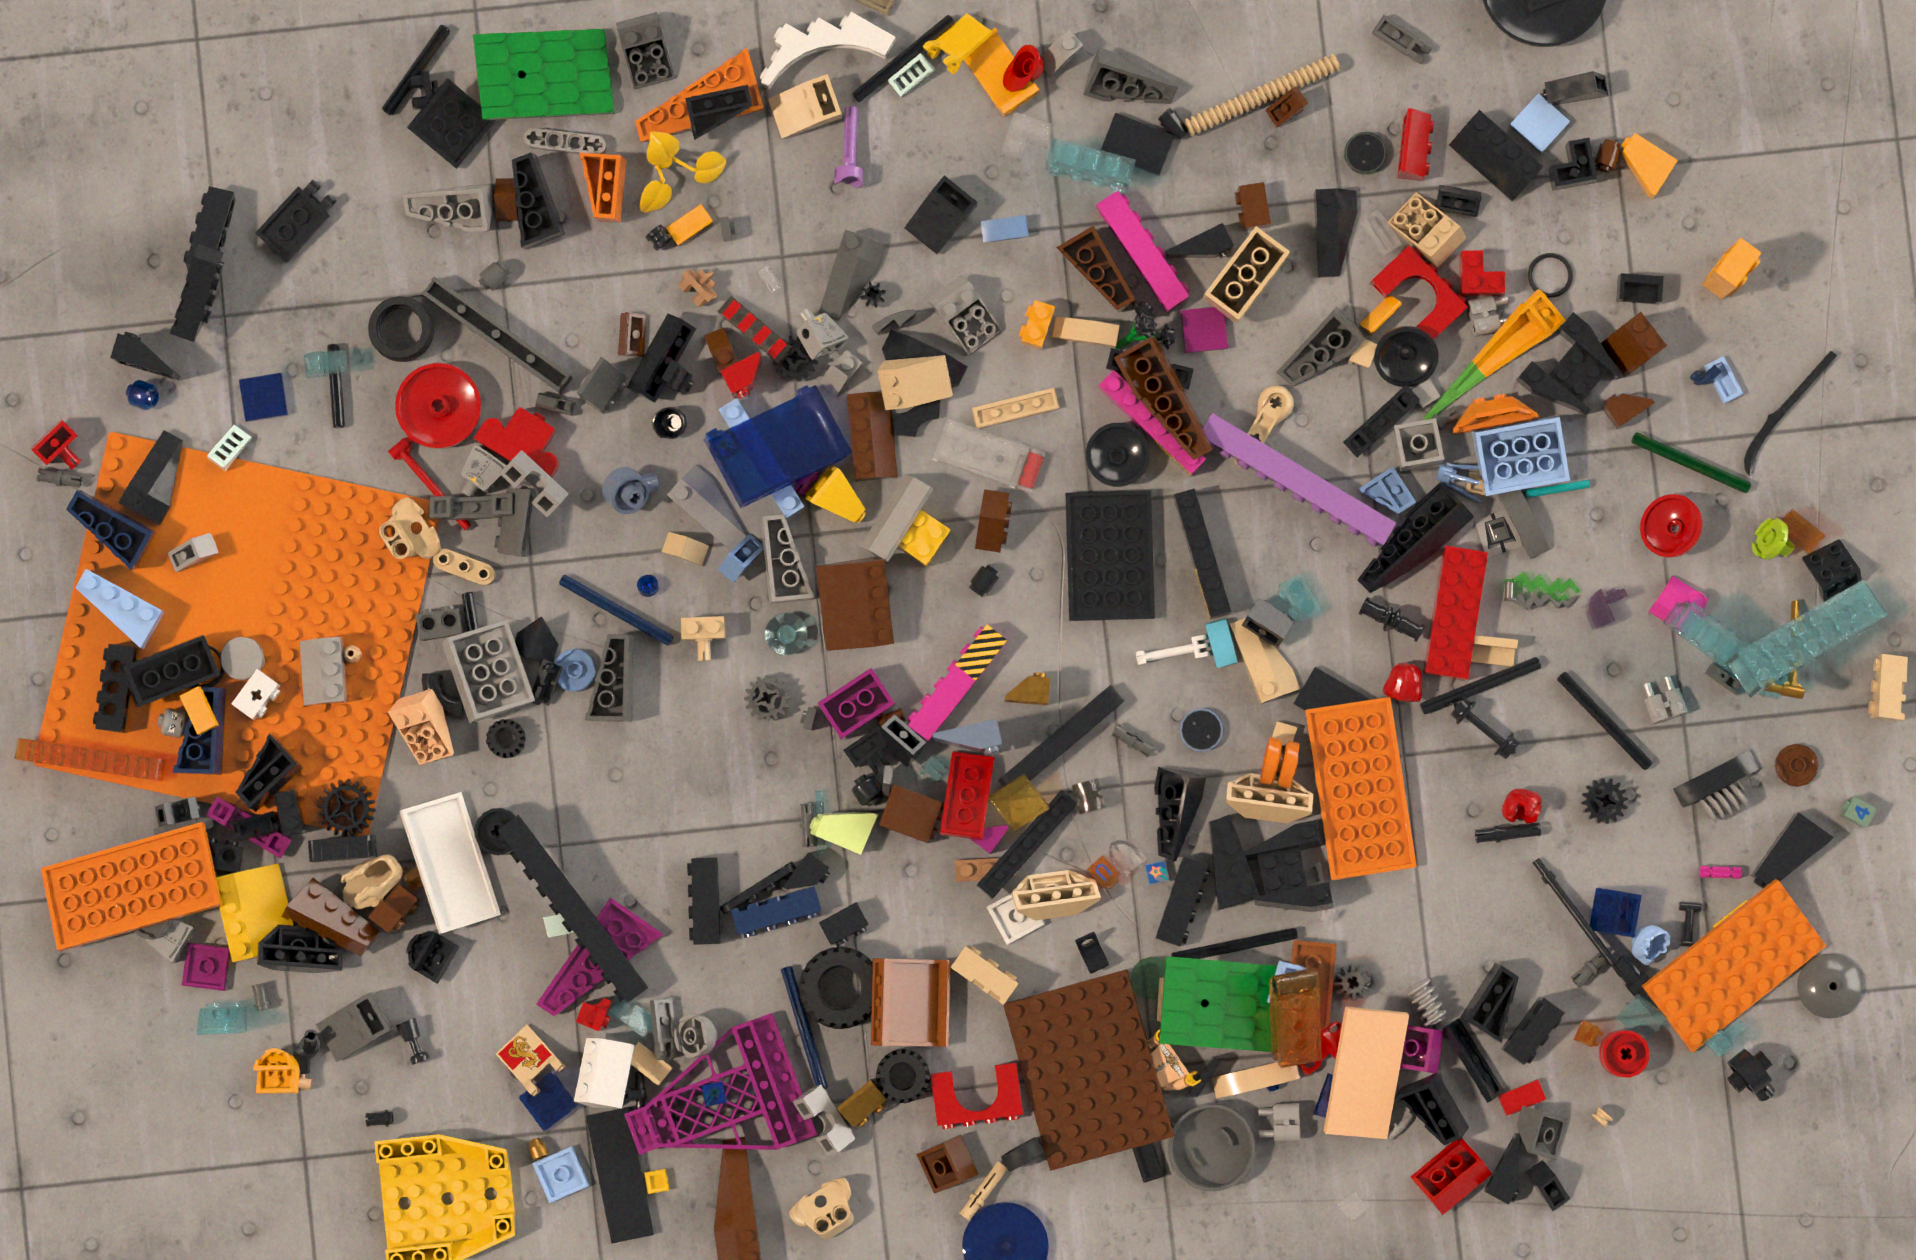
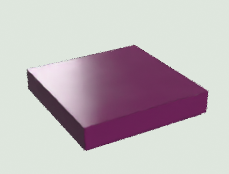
M1214 307L1181 310L1185 354L1228 349L1224 314Z
M187 943L182 986L226 991L230 962L229 948Z

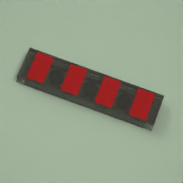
M732 296L717 311L779 365L793 350L792 346Z

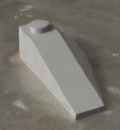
M697 465L685 474L667 494L674 503L730 551L746 537L713 479Z

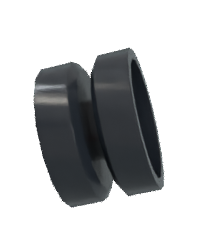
M492 808L484 812L477 819L474 828L475 839L479 847L485 852L497 856L510 854L513 850L508 844L504 846L497 837L496 830L515 817L516 814L503 808Z

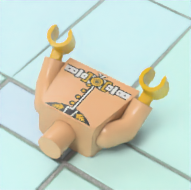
M1159 1029L1148 1040L1161 1089L1164 1091H1179L1200 1083L1201 1079L1198 1081L1193 1079V1075L1198 1072L1193 1071L1189 1073L1169 1044H1159Z

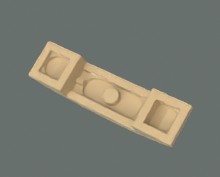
M1294 1057L1211 1077L1217 1099L1300 1079Z

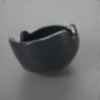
M666 407L655 413L652 426L660 438L676 439L685 432L687 420L680 409Z

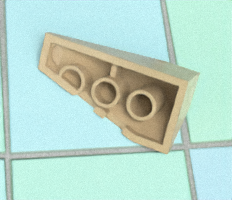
M1245 618L1230 624L1260 704L1300 689L1292 667L1278 650L1267 641L1241 626Z

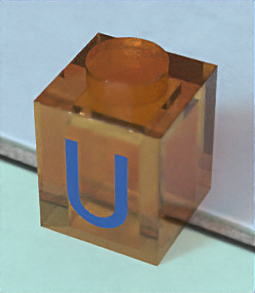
M1103 855L1087 869L1088 873L1103 889L1106 887L1111 889L1119 882L1117 877L1120 874Z

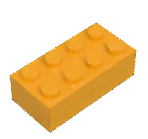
M1739 238L1726 250L1702 285L1721 299L1725 296L1730 297L1743 286L1748 279L1747 275L1760 263L1761 260L1758 257L1761 252L1744 239Z

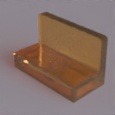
M1793 509L1789 510L1781 519L1788 526V539L1807 554H1810L1826 536Z

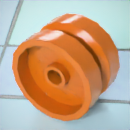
M1269 737L1261 769L1260 783L1271 785L1274 782L1276 773H1278V786L1290 789L1298 764L1299 743L1288 741L1285 744L1283 753H1281V740Z

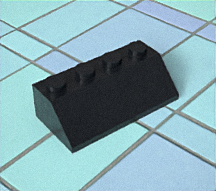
M1481 110L1471 118L1449 144L1456 153L1511 201L1520 194L1543 168V165Z

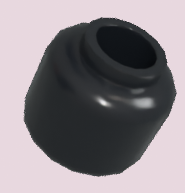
M863 774L854 780L856 785L853 786L852 793L860 805L870 807L883 798L881 796L882 786L875 776L866 777Z

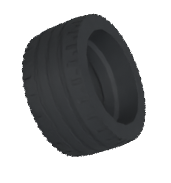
M397 296L382 301L373 310L369 319L368 333L371 343L382 356L396 362H407L417 359L427 351L433 340L434 325L429 312L421 303L409 297ZM395 309L413 311L422 323L420 339L414 346L408 349L397 350L391 348L381 337V323L384 317Z

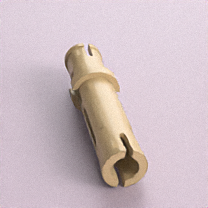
M997 1161L975 1193H971L969 1201L959 1214L970 1221L979 1207L984 1206L985 1199L1008 1169Z

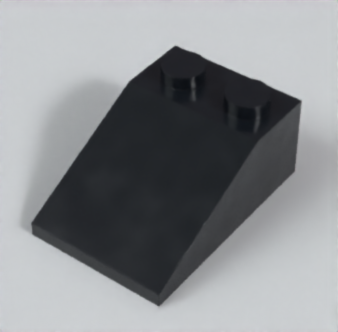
M125 332L124 335L117 334L110 357L115 362L180 380V376L146 344L140 341L141 338L137 337L136 334Z

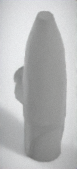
M1409 1115L1397 1124L1393 1122L1391 1124L1393 1128L1388 1133V1139L1391 1141L1409 1125L1413 1116Z

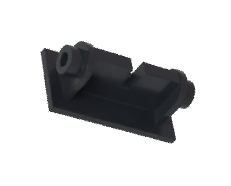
M543 659L532 689L535 699L532 702L533 704L540 705V703H543L547 706L550 705L563 668L562 666Z
M274 811L232 821L235 839L241 842L255 838V833L259 832V836L275 833L278 830Z

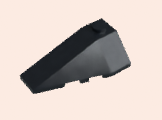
M1339 188L1315 189L1314 211L1318 278L1339 277L1357 215V193L1355 190Z
M1158 767L1154 787L1155 795H1158L1156 815H1159L1160 825L1157 829L1158 856L1177 861L1203 798L1206 777L1193 772Z

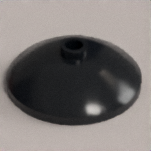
M1412 326L1397 327L1387 332L1377 343L1374 354L1375 367L1379 375L1388 383L1398 387H1404L1405 385L1413 387L1425 382L1434 373L1439 359L1438 348L1434 339L1424 330ZM1408 349L1409 352L1404 354L1402 350Z
M1110 423L1102 426L1091 436L1086 447V463L1091 474L1098 481L1108 486L1124 487L1136 482L1145 473L1149 464L1150 450L1147 440L1138 429L1129 424ZM1120 453L1121 459L1115 460L1113 454Z

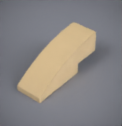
M1056 317L1052 338L1115 348L1120 325Z

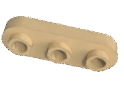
M441 549L438 554L433 556V563L438 569L485 586L491 584L495 579V571L490 565L454 551ZM443 555L447 556V562L445 563L440 562V557ZM462 563H466L468 566L464 571L460 569ZM486 570L488 573L485 578L480 577V572Z

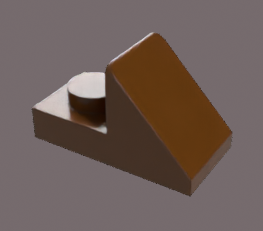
M1296 86L1265 111L1275 126L1279 127L1301 113L1308 103Z

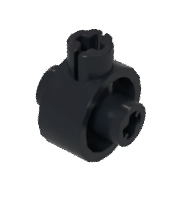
M1742 1049L1727 1062L1733 1072L1727 1080L1738 1093L1747 1088L1759 1101L1770 1099L1765 1091L1771 1097L1774 1095L1775 1089L1771 1085L1772 1079L1766 1071L1772 1066V1063L1763 1052L1759 1051L1753 1056L1746 1049Z

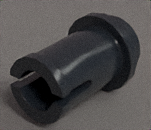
M385 1110V1112L366 1113L365 1118H368V1120H365L367 1127L376 1125L389 1127V1125L394 1123L392 1111Z

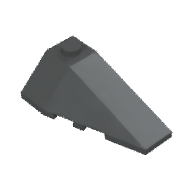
M1336 307L1283 364L1277 373L1291 386H1294L1341 359L1350 356L1365 340V337L1354 322Z

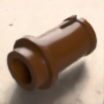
M901 708L885 715L880 714V717H877L880 728L894 714L903 722L906 721Z

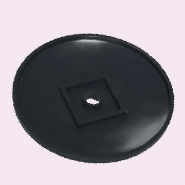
M1482 0L1489 17L1503 33L1520 43L1534 47L1560 46L1577 39L1593 26L1606 3V0Z

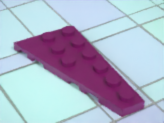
M611 897L596 917L628 961L663 935L659 930ZM577 944L537 1001L536 1005L552 1016L557 1015L603 980L601 976L603 970L599 965L594 967L588 959V956L591 954L586 948L582 950Z

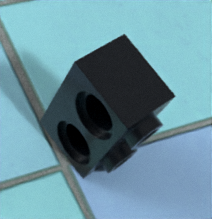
M208 838L209 846L214 851L212 856L214 869L240 872L244 847H239V842L226 840L225 844H219L217 839ZM228 850H232L235 853V858L232 862H228L225 859V853Z

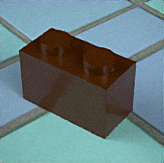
M1264 182L1239 186L1238 192H1235L1236 205H1240L1241 213H1238L1239 225L1244 226V231L1253 230L1256 226L1259 229L1270 227L1271 221Z

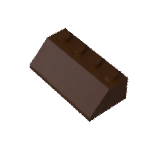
M882 392L847 394L855 482L898 478L891 410H885Z

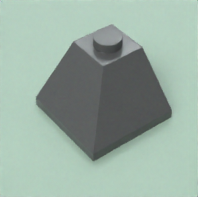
M1522 1106L1518 1117L1517 1129L1527 1152L1557 1160L1568 1119Z

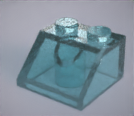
M240 1002L227 1003V1007L220 1008L219 1003L206 1004V1008H200L197 1035L247 1032L246 1006L240 1007Z

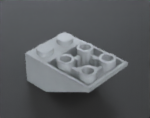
M963 275L928 299L967 355H970L1003 331L970 281Z

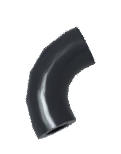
M423 673L421 679L423 691L433 689L443 706L445 716L462 719L464 707L460 697L451 696L446 692L443 686V675Z

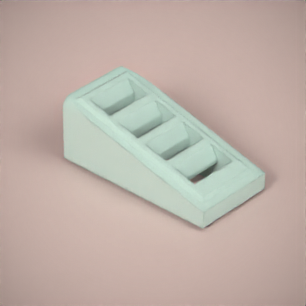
M920 53L888 79V82L899 96L902 97L934 72L935 68L924 54ZM919 61L925 67V72H923L922 69L918 66L917 63ZM913 67L920 76L916 77L910 68ZM905 72L913 80L911 83L903 75ZM900 78L906 87L903 89L896 79Z
M233 425L207 455L208 459L226 471L251 440V436ZM236 433L243 440L241 442L233 437V434ZM229 440H231L232 442H234V443L237 444L238 446H237L236 448H234L233 446H231V445H230L229 443H227V442H228ZM225 446L231 450V454L224 451L223 447ZM221 453L226 457V459L223 460L217 455Z

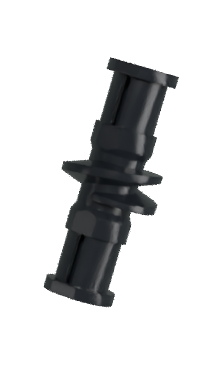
M1366 597L1359 611V615L1362 616L1364 614L1378 623H1383V631L1386 632L1391 627V629H1395L1401 634L1403 633L1414 638L1415 642L1418 641L1425 627L1424 624L1419 625L1409 620V618L1401 616V608L1394 613L1393 607L1388 610L1387 607L1370 601L1368 597Z

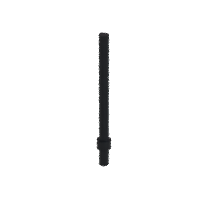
M1540 858L1536 859L1533 865L1542 875L1541 879L1543 882L1551 887L1610 967L1613 966L1617 961L1555 880L1556 876L1554 873L1546 868Z

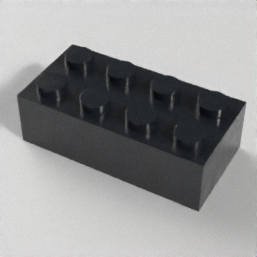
M204 635L189 639L120 667L136 707H141L220 675Z

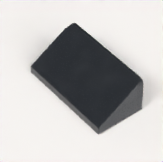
M1439 185L1436 208L1440 211L1477 217L1481 202V192Z

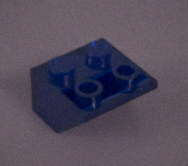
M1596 888L1589 925L1596 932L1635 938L1642 895Z

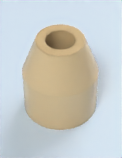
M351 645L345 648L343 656L346 661L357 663L362 657V652L358 647ZM349 651L354 652L352 657L348 655Z

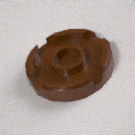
M1801 744L1786 746L1780 750L1775 759L1777 776L1785 784L1795 787L1807 785L1815 778L1819 766L1817 756L1812 749Z

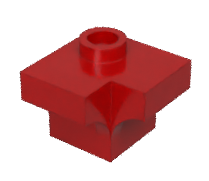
M603 998L596 1005L583 1002L576 1023L596 1031H602V1028H607L611 1016H608V1012L613 1001Z

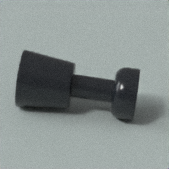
M416 1018L396 1025L403 1041H409L414 1054L410 1058L411 1064L414 1065L430 1059L428 1052H422L417 1038L420 1037Z

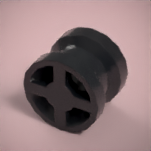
M662 224L651 230L645 237L647 241L653 243V248L656 251L663 248L672 239L670 234L665 233Z

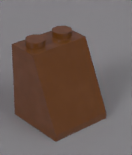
M1642 312L1638 313L1601 342L1603 348L1625 378L1667 346Z
M893 784L879 826L928 843L929 840L934 841L938 830L934 826L937 819H942L944 808L941 807L942 802Z

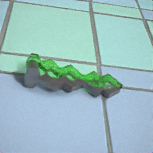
M1523 571L1513 579H1504V601L1514 602L1526 610H1529L1533 603L1539 608L1547 599H1550L1557 609L1561 604L1567 608L1577 596L1575 595L1567 600L1564 593L1557 599L1554 592L1558 589L1562 594L1568 586L1576 593L1580 592L1571 578L1562 585L1558 577L1548 586L1540 574L1530 581ZM1514 583L1517 584L1519 589L1524 584L1529 593L1538 585L1543 591V595L1539 599L1534 592L1525 601L1521 593H1519L1514 598Z

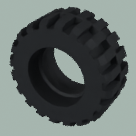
M832 947L816 954L806 964L799 983L800 999L806 1012L816 1022L834 1029L855 1027L867 1020L872 1013L873 962L862 952L848 947ZM837 967H844L853 971L858 976L861 984V992L857 1001L846 1008L830 1006L824 1001L820 992L823 976L831 969Z

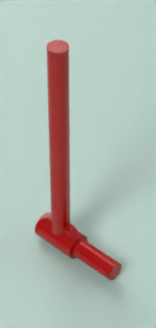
M408 436L402 438L387 451L394 460L403 459L435 497L446 496L409 454L411 444L414 441ZM456 520L465 531L471 527L467 520Z

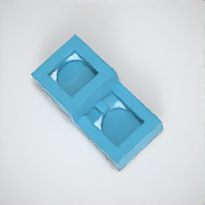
M1226 618L1206 623L1205 627L1216 667L1220 668L1238 663Z

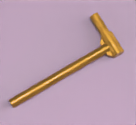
M1798 600L1791 602L1788 681L1782 685L1761 681L1760 690L1803 699L1805 688L1797 683L1800 602Z

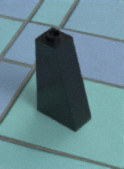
M1794 813L1750 875L1755 879L1753 882L1761 888H1765L1775 879L1780 882L1832 841L1834 837L1801 813Z

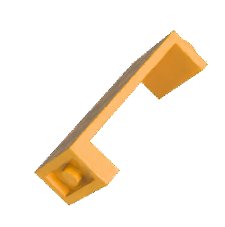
M995 27L991 30L993 35L966 57L964 61L1003 117H1005L1039 94V88L1035 83L1029 81L1023 89L1017 92L1006 90L1003 85V75L1014 59V56L999 37L998 30Z

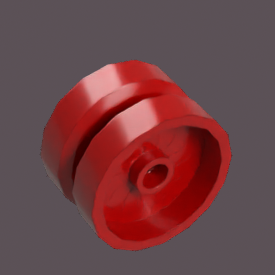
M1616 1030L1602 1039L1598 1057L1602 1067L1608 1073L1616 1077L1631 1078L1639 1075L1646 1068L1649 1062L1650 1050L1647 1042L1641 1035L1629 1030ZM1621 1050L1627 1052L1626 1057L1622 1058Z

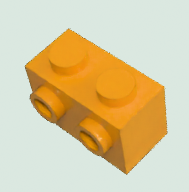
M1037 300L1034 301L1033 305L1029 304L1025 315L1029 317L1027 325L1022 324L1019 337H1022L1021 344L1042 350L1055 306Z

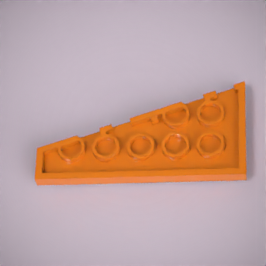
M745 48L741 53L730 58L715 70L710 71L677 95L672 96L659 107L654 108L637 119L635 123L640 142L650 141V132H663L672 135L691 130L685 100L688 97L748 85L752 107L733 118L764 110L748 48Z

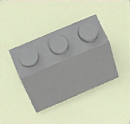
M328 637L300 641L304 706L347 703L343 638Z

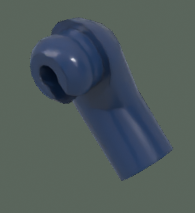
M1714 364L1705 374H1701L1698 370L1694 371L1690 375V379L1697 386L1711 383L1722 371Z

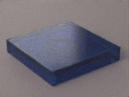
M282 373L239 379L245 422L289 415Z

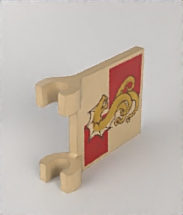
M529 1025L524 1026L496 1053L500 1060L523 1084L525 1089L534 1097L541 1090L533 1083V1080L549 1064L559 1073L566 1068Z

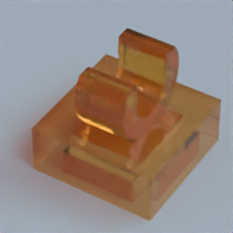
M416 861L413 862L415 868L409 871L405 867V874L402 875L413 891L423 886Z
M1582 1020L1573 1040L1589 1047H1597L1598 1043L1595 1040L1598 1035L1603 1036V1033L1600 1031V1027Z

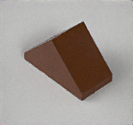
M496 178L494 193L496 221H518L514 178Z

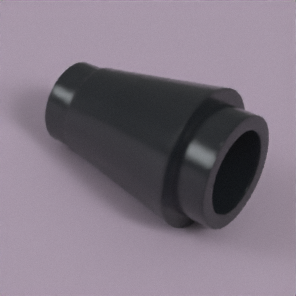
M1168 108L1158 118L1161 122L1160 125L1178 139H1181L1188 132L1176 110L1173 111L1171 108Z

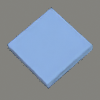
M1538 93L1509 126L1539 153H1542L1570 121Z
M573 1146L532 1163L549 1203L590 1186Z

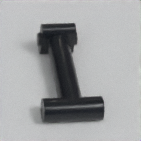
M1679 902V911H1685L1684 941H1680L1681 947H1691L1696 943L1692 941L1694 912H1701L1702 905L1699 903Z

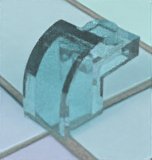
M317 351L304 354L305 377H328V374L347 373L346 351Z

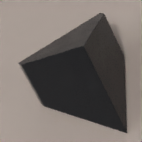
M542 616L517 632L515 639L520 656L541 662L543 659H547L554 663L559 644Z

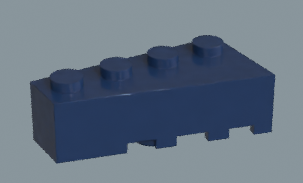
M812 886L783 896L749 904L742 908L732 909L731 914L737 934H743L744 938L757 935L756 930L762 928L767 932L777 929V924L785 922L787 926L797 923V918L806 916L807 920L818 917V912L822 911L816 888Z

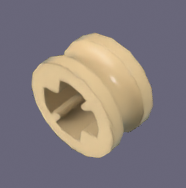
M1599 1107L1597 1108V1113L1591 1115L1605 1128L1608 1126L1607 1123L1613 1120Z

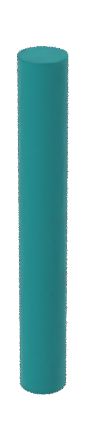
M1589 480L1527 489L1525 490L1526 498L1586 489L1590 488Z

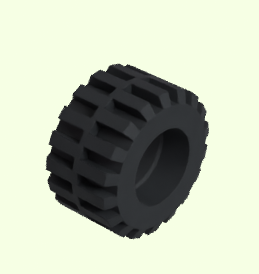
M896 1049L886 1054L878 1064L876 1071L877 1086L880 1092L890 1101L904 1104L915 1101L925 1093L929 1085L930 1071L928 1064L915 1051ZM900 1063L909 1064L916 1073L915 1082L906 1089L895 1087L890 1080L892 1068Z

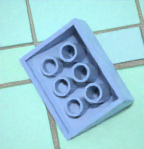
M1551 416L1472 431L1474 449L1485 496L1570 481L1560 417Z

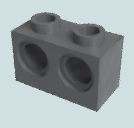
M455 605L443 606L442 611L434 612L433 608L423 609L421 614H416L420 641L447 638L464 633L461 610L455 608ZM449 615H453L456 618L455 624L451 627H447L445 624V619ZM433 619L434 627L431 630H426L424 628L425 620Z

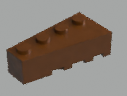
M1094 226L1056 247L1118 312L1137 302Z

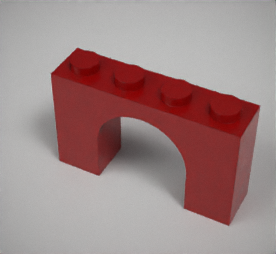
M1407 246L1371 280L1370 284L1386 298L1399 284L1407 279L1418 278L1429 283L1435 292L1436 304L1433 311L1416 327L1424 330L1435 339L1468 308L1466 305L1467 301L1461 294L1458 293L1456 295L1451 290L1452 285L1445 278L1441 279L1436 274L1438 272L1437 269L1430 262L1426 263L1421 258L1423 255L1416 247L1411 248Z
M1016 1062L995 1065L998 1087L997 1096L992 1105L981 1111L968 1110L958 1102L954 1091L952 1071L930 1074L937 1126L942 1125V1129L955 1128L956 1123H963V1126L976 1125L978 1120H985V1124L998 1122L997 1118L1006 1117V1121L1019 1119V1115H1023Z

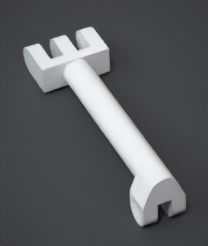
M1206 635L1191 637L1192 644L1148 653L1138 651L1136 652L1137 664H1146V661L1193 652L1195 659L1210 656L1209 651L1202 653L1200 649L1208 648V643L1199 644V641H1203L1207 637Z

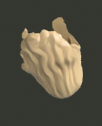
M381 855L356 865L351 871L341 877V883L347 882L342 890L344 902L350 908H355L356 910L371 906L376 907L383 900V897L400 882L403 874L401 865L391 855Z

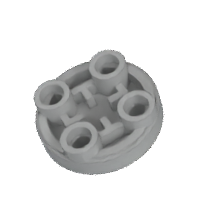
M237 637L230 640L221 652L220 660L223 670L227 675L237 680L250 679L257 669L261 671L265 665L261 646L253 639L247 637Z

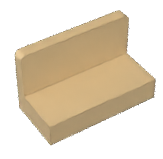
M1475 635L1471 662L1513 666L1518 640Z
M640 1041L635 1045L631 1065L655 1084L660 1085L673 1067L664 1060H657L655 1053Z

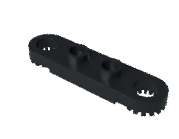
M793 861L729 900V902L727 901L721 905L720 909L723 914H726L745 901L748 904L759 898L757 894L762 890H765L767 893L777 886L775 882L796 869Z

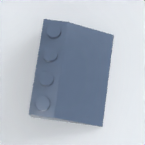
M997 719L932 733L934 742L979 753L985 752V755L996 754L999 748L1002 747Z

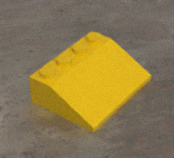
M279 863L216 877L222 906H219L232 963L257 958L258 943L278 924L294 926L293 920L281 917L289 902Z

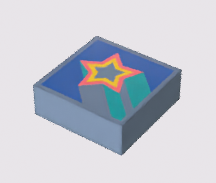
M1165 860L1144 864L1148 886L1170 881Z

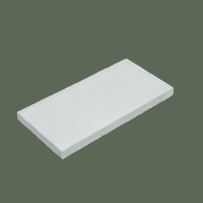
M456 793L399 811L439 934L501 915L479 845L475 839V833L462 793Z

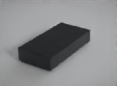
M1214 1057L1210 1059L1197 1081L1201 1079V1082L1193 1086L1189 1091L1194 1097L1199 1096L1220 1064L1219 1060Z
M1153 1143L1132 1148L1143 1183L1164 1177Z

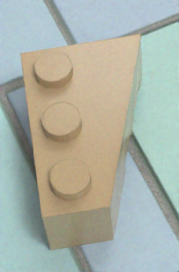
M972 945L970 948L965 946L951 968L1004 1005L1018 985L1015 981L1017 977L1007 970L1005 973L997 969L999 964L988 958L986 961L981 958L982 952Z

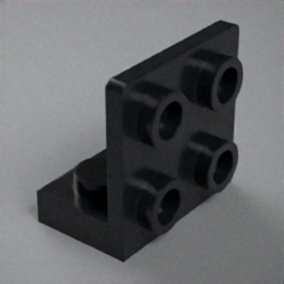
M1840 539L1802 557V561L1818 583L1820 597L1824 602L1862 584L1860 568Z

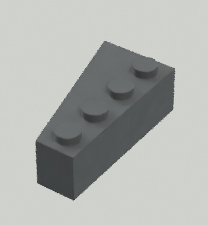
M607 635L600 668L595 679L596 683L589 701L588 712L585 716L586 721L632 722L634 636Z

